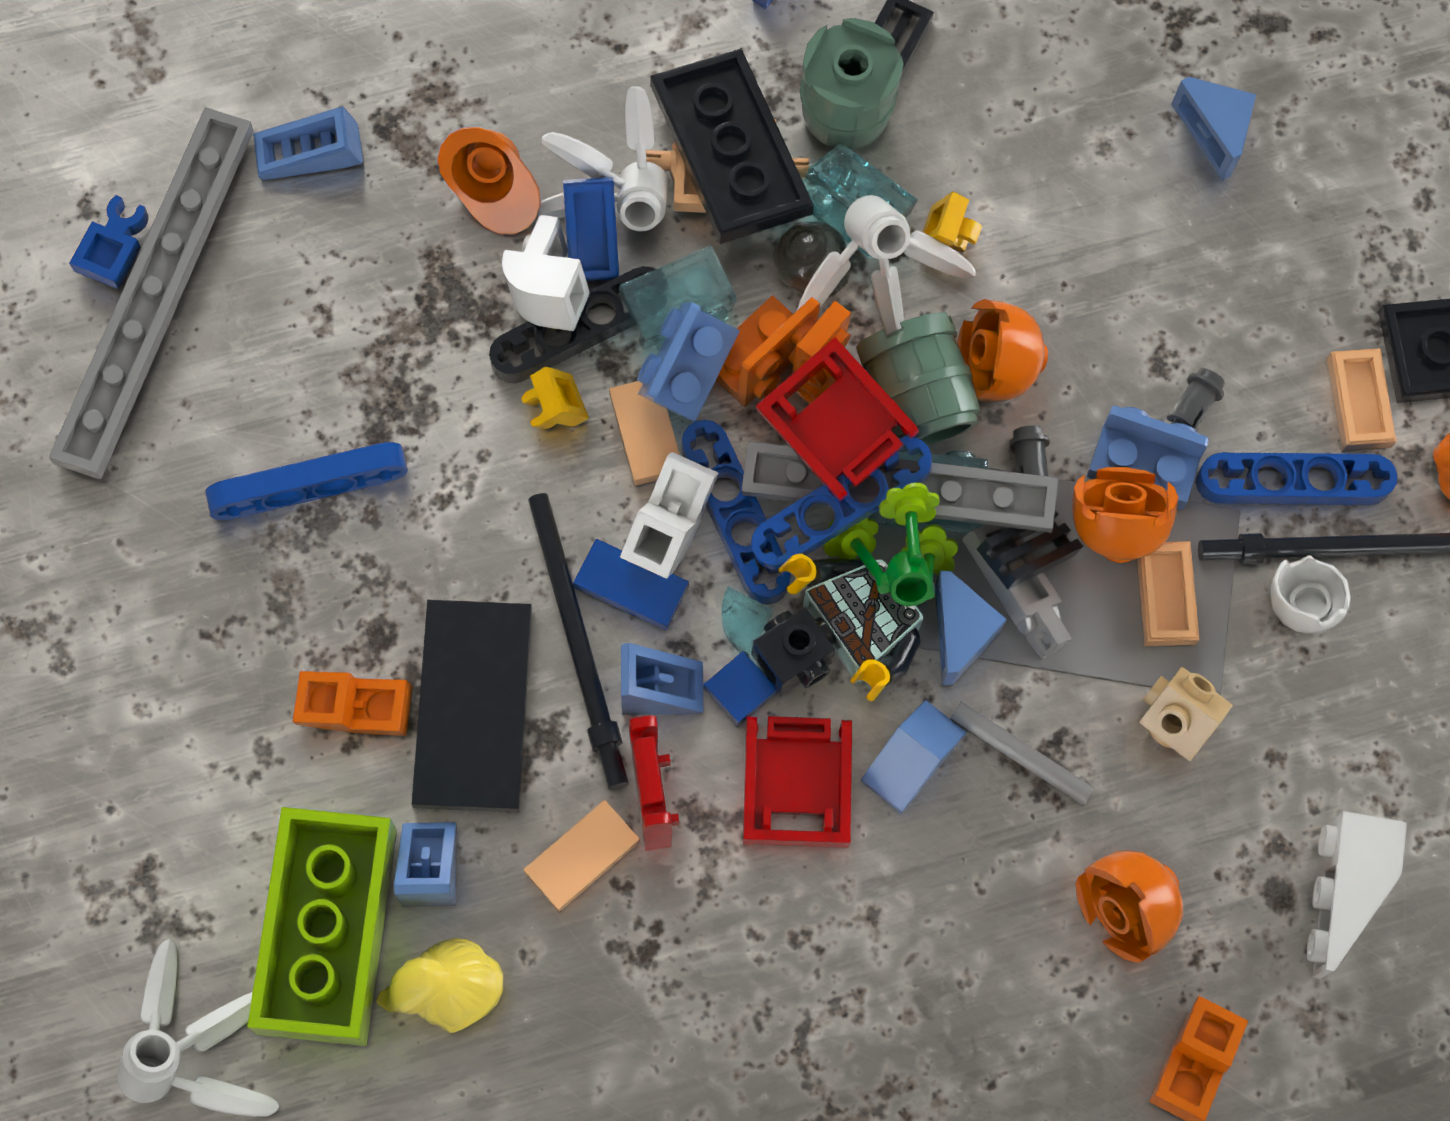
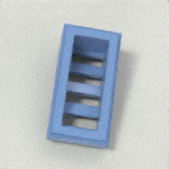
M343 106L253 133L258 177L262 181L343 169L363 163L358 124ZM320 138L321 147L316 149L314 139ZM300 141L301 153L296 155L294 142ZM274 144H281L283 159L276 161Z

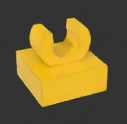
M952 191L931 206L922 232L954 250L964 252L968 242L973 245L977 243L982 225L973 219L964 217L969 199Z
M545 366L530 375L534 389L526 391L521 400L523 404L531 406L540 403L543 409L538 417L530 421L532 427L549 429L556 423L575 427L589 419L572 374Z

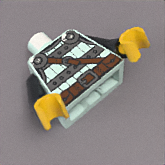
M795 554L778 568L779 573L788 571L796 578L787 587L790 594L795 595L804 587H811L805 591L803 607L807 608L814 620L818 617L823 618L836 638V643L833 645L835 653L852 676L850 682L852 684L856 682L859 685L865 681L871 686L872 689L866 696L867 700L874 701L884 687L908 672L921 643L918 631L921 627L923 616L916 605H900L894 601L890 592L880 594L877 590L876 580L860 558L811 560L806 555ZM882 559L876 560L882 570L886 572L888 566L886 562Z

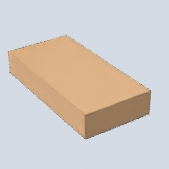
M1380 348L1331 352L1327 357L1342 451L1392 448L1397 441Z
M639 381L609 388L611 403L634 486L657 481L667 455L671 452L680 455L668 410L638 395L643 385Z
M1191 541L1165 542L1161 548L1152 554L1137 559L1144 646L1196 645L1200 639Z
M603 800L523 870L555 909L560 912L638 845L640 838L608 802Z

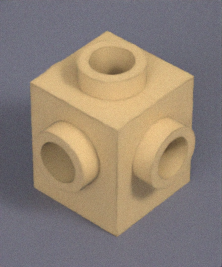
M1181 667L1171 681H1168L1161 675L1142 701L1148 704L1150 708L1139 723L1148 729L1149 734L1156 742L1165 747H1172L1187 760L1191 761L1223 721L1233 704L1219 695L1212 683L1205 677L1197 673H1190Z

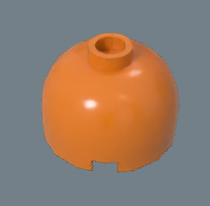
M990 299L978 301L971 309L979 311L973 321H963L957 344L966 365L970 367L972 373L971 380L978 401L1004 402L1023 395L1037 380L1039 373L1046 367L1048 349L1044 344L1043 334L1035 318L1027 311L1003 301Z
M1129 467L1098 469L1096 479L1088 480L1085 483V475L1077 480L1073 489L1072 518L1075 529L1085 545L1112 562L1125 563L1148 556L1161 548L1171 533L1179 498L1175 487L1168 482L1167 490H1165L1162 486L1155 484V474Z
M1124 850L1116 851L1095 861L1084 869L1086 872L1078 876L1075 883L1076 894L1084 918L1091 925L1095 918L1098 917L1111 935V938L1102 942L1109 950L1124 960L1140 963L1162 950L1174 938L1183 918V902L1179 881L1175 873L1168 866L1143 852Z

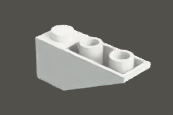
M1342 811L1329 821V825H1323L1319 837L1318 853L1320 856L1325 857L1323 877L1319 876L1313 890V907L1319 909L1317 929H1312L1307 944V959L1314 962L1312 977L1320 979L1336 970L1401 877L1407 822Z

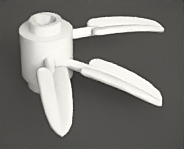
M632 86L627 90L625 124L627 145L630 149L636 150L637 162L628 165L622 171L620 177L611 172L613 162L610 158L577 139L551 132L545 134L541 138V142L553 153L592 178L613 177L614 185L618 187V192L614 193L618 216L628 228L635 231H648L664 218L669 181L661 167L646 161V150L651 149L655 144L652 112L645 89L640 86ZM564 193L542 200L538 216L533 222H537L540 215L565 217Z
M867 195L853 202L845 215V230L852 241L841 255L836 251L827 255L807 285L800 299L798 309L811 297L820 303L821 308L849 270L851 265L849 259L859 246L872 257L879 259L880 270H875L872 273L871 281L879 317L887 335L901 329L900 322L904 321L898 271L895 266H889L888 259L895 258L904 252L906 256L922 264L963 279L974 277L975 269L972 263L961 254L921 231H914L910 237L908 221L901 213L882 198Z
M171 939L163 941L152 961L140 1014L141 1021L149 1024V1030L132 1036L124 1047L117 1071V1082L120 1090L126 1097L135 1102L151 1103L164 1097L171 1086L190 1091L191 1103L206 1109L249 1117H265L275 1113L279 1108L278 1102L264 1094L206 1076H199L195 1081L175 1076L181 1051L194 1045L197 1051H205L233 1034L248 1022L252 992L233 1000L188 1025L185 1029L187 1037L175 1042L168 1034L159 1031L160 1025L167 1026L172 1019L178 968L175 943Z

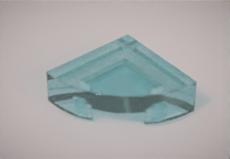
M728 586L722 601V626L732 646L739 653L744 651L749 657L752 651L753 640L762 635L764 626L773 615V609Z

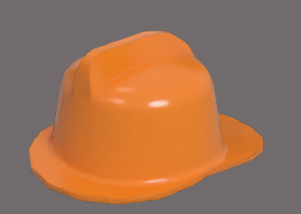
M480 127L461 128L448 135L441 144L437 160L440 174L472 216L486 229L498 234H517L529 228L538 216L541 204L540 192L531 172L521 161L519 151L513 141L500 132Z

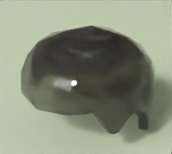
M821 221L799 222L794 224L778 239L773 252L774 266L777 269L779 278L786 287H793L803 294L811 278L827 255L834 251L841 255L847 246L842 234L829 224ZM851 258L849 259L851 263L849 270L829 297L834 296L848 283L852 270Z

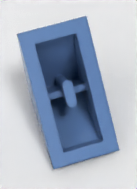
M1187 77L1181 80L1171 105L1223 181L1231 177L1242 155L1256 94Z
M940 571L935 584L941 680L942 686H952L1000 634L1007 619L951 571Z
M632 643L622 644V715L703 713V662Z
M925 700L896 729L860 781L902 814L967 732Z
M456 822L403 823L394 880V894L402 907L456 906Z

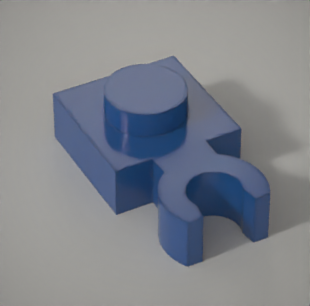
M115 195L107 205L106 211L109 218L107 224L103 226L96 222H91L69 264L74 272L119 290L141 249L138 240L131 236L141 232L146 227L149 215L145 206L139 204L133 216L129 218L120 217L125 209V204L122 197Z

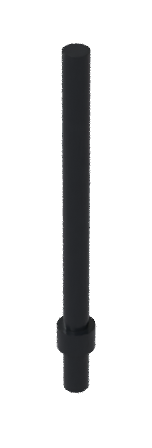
M535 494L528 499L589 717L591 727L587 729V734L592 751L599 753L608 789H619L629 784L619 746L623 743L617 721H611L548 494Z
M1261 533L1239 534L1238 539L1199 540L1198 556L1200 560L1238 559L1240 564H1262L1264 559L1302 558L1307 555L1312 557L1450 553V533L1264 538Z

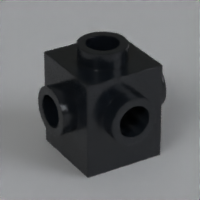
M806 607L794 615L789 610L777 615L764 626L766 633L753 640L751 655L765 676L777 688V693L780 697L801 683L804 688H809L831 672L828 666L833 661L835 654L833 645L836 643V638L824 619L818 617L814 620Z

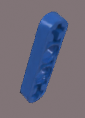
M695 421L683 433V457L709 468V461L705 452L702 449L694 451L693 449L696 447V438L699 436H704L707 442L716 440L713 444V458L717 465L711 468V470L719 473L717 479L730 478L738 484L740 489L737 497L730 501H720L710 493L705 506L745 592L757 603L765 605L777 603L788 592L787 587L790 583L791 573L788 571L779 573L778 570L766 568L770 575L776 573L780 575L776 578L775 588L769 590L765 583L756 585L754 582L758 580L759 568L754 559L755 555L751 545L742 546L736 543L731 535L734 526L741 522H750L758 527L762 522L766 521L763 510L756 497L742 495L744 470L723 428L714 421ZM773 532L765 536L767 546L761 551L764 552L768 549L770 552L773 551L777 557L783 556ZM751 559V560H750L748 563H746V564L743 562V560Z
M908 436L899 438L904 446L884 463L887 472L899 464L898 453L906 450L910 456L917 453L922 456L918 460V472L912 474L910 470L904 468L892 475V481L897 484L894 488L903 489L910 483H923L928 478L932 468V454L929 447L921 439L916 437L910 439ZM877 469L869 476L879 485V493L871 502L859 503L855 501L849 493L851 483L842 474L836 480L844 486L848 495L841 501L837 500L825 485H822L762 522L755 529L751 540V547L756 560L768 569L778 570L793 555H808L877 512L880 503L886 500L887 491L890 490L884 474ZM817 503H824L830 506L835 513L833 524L823 531L813 530L805 522L807 509ZM796 517L800 532L809 541L800 545L798 537L795 535L784 543L786 553L783 556L777 557L773 551L764 554L761 550L767 546L765 536L773 532L777 538H780L790 533L792 528L786 521Z
M385 442L222 480L210 485L205 490L210 517L216 520H231L389 483L405 476L408 472L403 446L395 442Z
M1222 452L1206 458L1196 474L1195 483L1198 492L1203 498L1217 504L1374 505L1385 500L1397 484L1398 475L1395 466L1390 460L1376 454ZM1265 467L1275 468L1283 476L1284 487L1280 490H1268L1263 487L1258 479V471ZM1319 467L1329 471L1334 479V488L1322 491L1313 487L1308 478L1309 470ZM1216 468L1222 469L1224 477L1239 478L1245 468H1248L1246 482L1245 479H1232L1225 488H1220L1218 480L1210 479L1209 477L1212 476ZM1367 470H1372L1374 478L1382 479V482L1376 489H1371V484L1367 480H1353L1347 490H1345L1347 479L1362 478Z

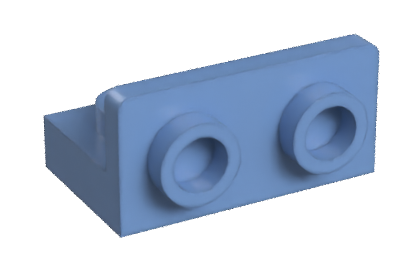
M687 302L682 303L680 309L673 307L668 313L660 330V335L666 338L657 356L650 353L638 374L637 381L643 383L638 395L695 422L740 330L700 310L701 307L695 303Z
M1112 406L1102 426L1086 478L1096 479L1097 470L1106 467H1129L1145 470L1155 474V484L1162 486L1165 490H1167L1168 482L1175 487L1179 497L1177 509L1183 510L1187 504L1198 465L1207 448L1209 438L1198 434L1194 428L1181 423L1168 424L1153 419L1146 412L1135 407L1121 408Z

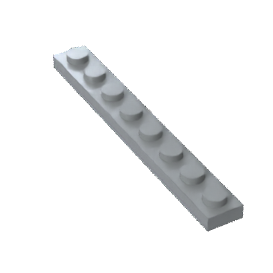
M207 107L204 108L51 450L49 459L54 465L100 480L102 479L254 132L251 121Z

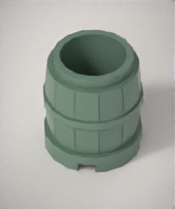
M857 18L843 19L842 25H835L827 29L826 25L818 29L807 43L802 65L803 77L799 91L805 124L811 134L827 146L850 150L870 144L881 135L886 128L890 116L894 112L903 69L902 55H899L898 50L894 46L895 40L891 34L874 22Z
M939 312L911 318L900 322L901 329L886 335L884 329L865 338L856 346L862 367L868 370L870 376L919 429V433L914 437L921 439L927 446L954 438L978 425L976 416L980 413V408L971 380L972 373L969 365H966L955 340L957 331L951 315L948 316L946 312ZM899 426L892 430L898 438L906 436Z

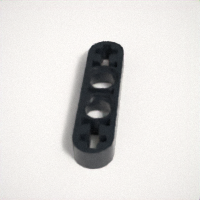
M641 266L590 290L575 330L570 331L571 338L565 345L556 347L547 344L543 340V334L548 328L526 322L500 335L493 341L489 352L493 373L498 379L506 383L516 384L530 378V375L545 366L551 368L655 316L663 310L667 303V282L665 276L653 267ZM643 283L647 289L655 287L654 298L647 300L643 294L636 296L637 285ZM622 293L624 302L629 300V312H624L621 298L617 294ZM606 303L615 310L616 315L609 323L596 324L587 316L590 307L594 304ZM528 338H535V344L541 356H535L534 348L530 349ZM511 349L514 354H521L522 364L514 367L510 361L504 362V352Z

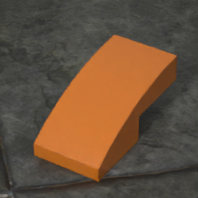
M300 671L292 722L301 726L343 732L407 736L413 685L407 680L356 678L346 672Z
M1198 996L1176 1038L1149 1102L1185 1121H1205L1223 1074L1232 1065L1248 1020Z

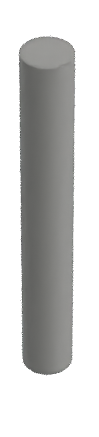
M962 701L950 718L952 721L1081 805H1085L1094 791V787Z

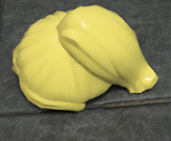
M459 938L444 940L429 947L420 957L406 961L392 976L391 985L379 992L376 1003L388 1012L410 1015L417 1013L430 1024L438 1025L447 1032L453 1033L480 1020L498 1004L503 992V972L499 963L486 955L478 944Z

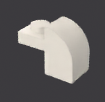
M540 215L532 234H528L524 239L522 252L504 251L502 268L515 308L525 320L542 327L574 331L590 292L581 261L579 259L566 258L568 249L559 217Z
M671 452L667 455L649 502L636 515L620 558L667 579L680 565L704 517V514H702L719 473L676 453Z

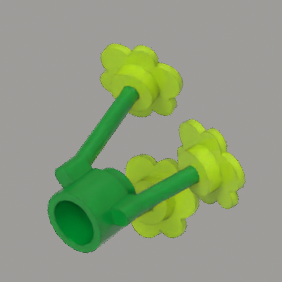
M910 483L903 489L892 488L888 490L886 500L882 501L879 505V512L883 517L895 518L897 524L906 525L907 532L905 539L907 545L891 559L886 572L882 570L871 555L876 548L874 535L879 529V525L874 519L865 518L822 545V547L830 557L856 558L858 556L876 580L877 590L880 594L890 592L892 598L898 604L915 606L935 596L932 584L933 573L939 576L940 571L952 572L954 570L955 560L953 556L958 551V544L954 539L946 538L947 533L945 529L938 524L927 525L922 532L918 531V523L928 522L936 516L935 507L939 505L940 500L938 494L928 492L926 485ZM834 520L829 523L828 528L833 524Z

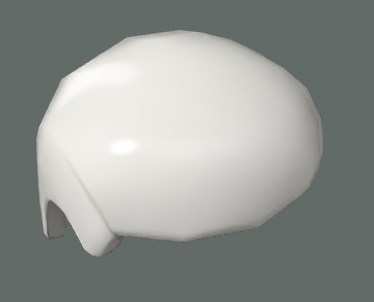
M1310 555L1292 563H1288L1287 560L1282 561L1269 590L1273 612L1283 625L1301 633H1320L1336 626L1343 621L1351 601L1347 579L1333 565L1315 560Z

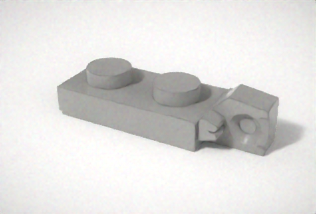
M984 525L971 530L962 541L1015 626H1017V629L1024 636L1026 635V640L1041 659L1058 652L1072 638L1060 620L1061 615L1057 606L1062 601L1044 572L1007 590L977 551V548L986 538L1009 527ZM1021 538L995 553L1000 555L1024 543V540ZM1031 553L1006 567L1011 572L1035 560Z

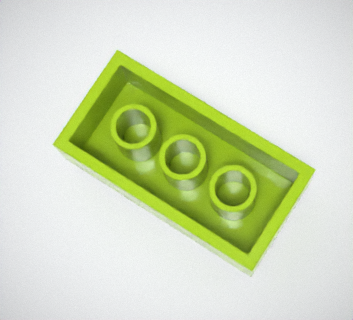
M281 807L247 1028L257 1035L367 1046L397 829L391 818Z

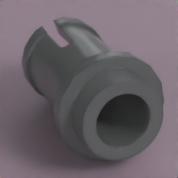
M1200 368L1197 373H1191L1188 376V387L1173 410L1167 415L1168 421L1188 425L1197 431L1199 424L1214 401L1222 400L1224 397L1223 387L1225 386V381L1216 372L1207 368Z
M1023 426L1013 431V438L1009 441V448L1015 451L1017 473L1048 476L1045 448L1049 446L1050 440L1047 435H1044L1042 427Z

